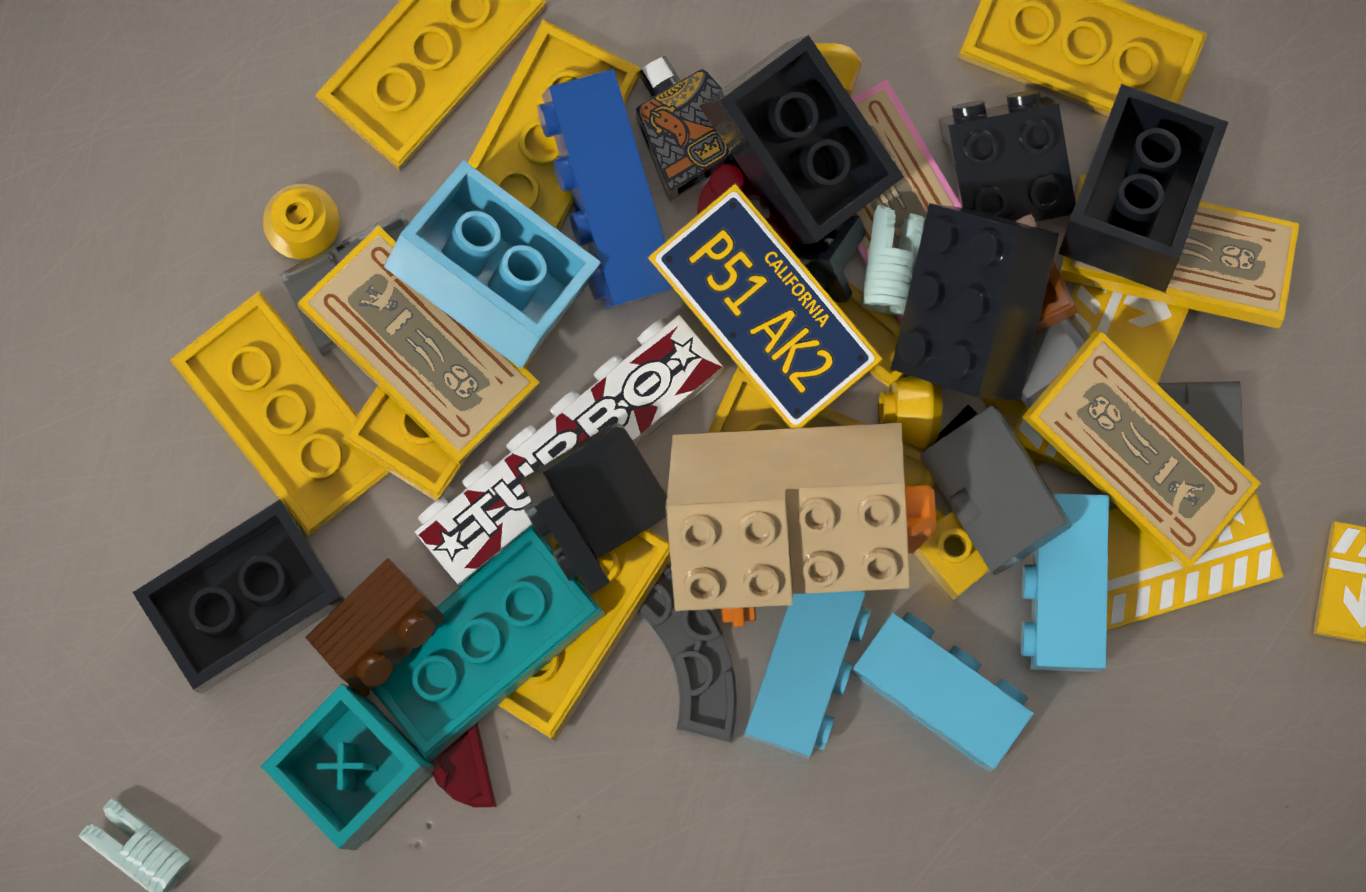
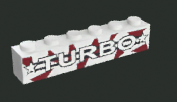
M680 315L669 324L664 318L654 322L637 338L642 346L626 359L620 353L610 358L594 373L598 382L582 395L576 389L566 394L550 409L554 418L538 431L532 425L522 430L506 445L507 449L511 452L494 467L489 461L478 466L462 481L463 485L467 488L450 503L445 497L440 498L418 517V520L423 525L414 531L415 534L458 587L462 586L533 526L523 509L532 504V501L521 481L522 478L613 423L623 425L635 445H638L722 376L723 366Z

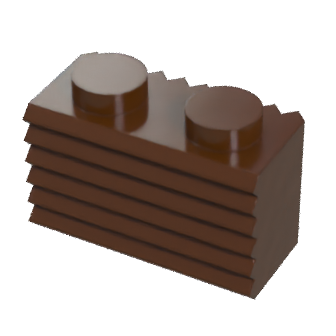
M387 557L305 638L328 665L363 697L369 695L371 688L383 684L390 677L392 671H394L395 664L402 663L403 657L410 655L412 648L424 644L431 637L433 631H435L436 625L444 623L445 616L413 581Z

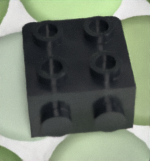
M1029 90L1007 95L1006 105L986 108L985 101L958 104L951 107L953 115L939 118L942 140L951 147L961 208L976 210L1016 221L1029 214H1032L1035 222L1068 216L1073 213L1076 202L1058 102L1048 96L1041 97L1039 90Z
M619 423L608 425L521 479L532 501V504L523 508L541 538L551 533L560 548L553 551L552 554L567 579L572 581L580 577L590 594L610 583L599 558L667 517L666 493L625 427Z

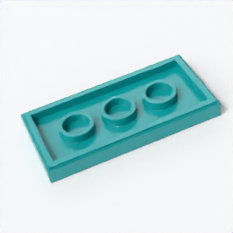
M534 526L529 528L441 602L437 608L445 616L444 623L437 624L435 631H433L431 637L424 644L412 648L411 654L404 656L402 663L395 664L394 671H392L390 677L383 684L371 688L422 756L430 762L606 614L577 578L572 581L567 579L552 554L554 549L544 537H540Z

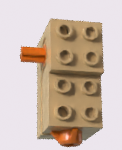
M902 423L672 435L666 510L675 611L721 609L723 622H733V627L745 626V621L756 620V607L793 605V594L910 588L909 554H913L937 530L934 490L929 485L905 486Z

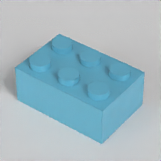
M463 160L400 234L384 268L522 369L582 294L601 262Z

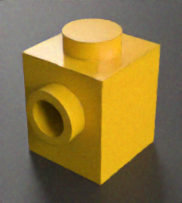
M938 508L936 510L937 531L913 554L954 601L983 577L989 569L955 513L951 511L945 516Z

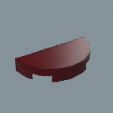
M477 722L431 761L436 767L432 774L437 785L453 800L473 808L497 807L480 728Z

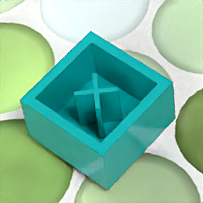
M340 684L260 766L339 849L357 850L436 769L367 696L362 697L351 686Z

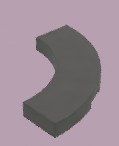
M667 565L637 612V615L657 634L664 644L675 669L680 700L676 730L732 744L736 724L737 692L735 673L723 633L710 609L675 611L672 568Z

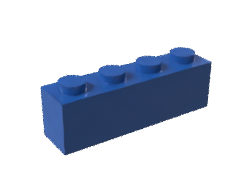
M614 69L548 87L542 94L544 103L537 105L538 116L545 136L547 138L554 136L560 158L554 159V169L561 190L563 192L571 191L576 212L570 213V222L576 242L579 246L586 244L588 252L601 262L588 283L594 299L599 300L603 298L606 310H610L674 290L673 287L647 258L665 243V239Z

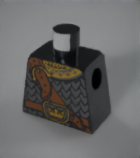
M663 56L652 61L638 72V76L652 98L636 108V120L664 191L671 202L711 178V174L716 168L732 162L735 158L699 107L722 90V88L704 69L698 70L680 80L667 57Z

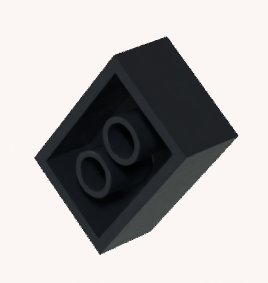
M809 35L786 42L699 106L794 246L817 243L904 177Z
M1121 84L1058 254L1166 293L1229 122Z
M929 203L891 370L980 398L1020 401L1060 233L972 209Z
M280 499L132 592L192 689L201 694L328 615L345 599L298 523Z

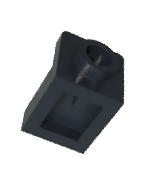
M851 216L817 243L798 246L792 244L790 249L835 303H846L852 295V290L842 270L867 232L860 216Z

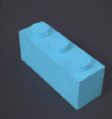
M1053 494L1070 520L1072 527L1033 552V565H1023L1022 598L1032 599L1031 622H1022L1021 655L1031 656V670L1100 672L1106 668L1109 495Z
M865 592L793 594V605H788L743 737L807 759L811 756L813 747L821 750L825 749L835 719L825 715L826 708L832 693L840 696L844 693L853 663L843 660L849 640L853 639L861 642L871 613V609L861 606Z
M906 612L901 619L892 613L850 673L988 772L994 770L1034 714L1024 706L1028 697L1003 679H1000L994 685L978 674L977 671L981 664L959 647L953 645L948 652L930 639L935 631L913 614Z

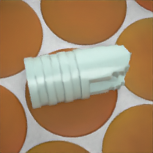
M877 205L873 218L861 305L863 308L877 313L903 315L925 218L921 215L910 213L904 219L902 230L900 231L901 237L899 238L898 249L892 248L895 230L894 223L896 222L895 210Z
M111 798L102 809L110 822L131 837L125 846H122L114 838L93 824L87 825L78 836L148 892H170L186 873L192 859L121 803Z

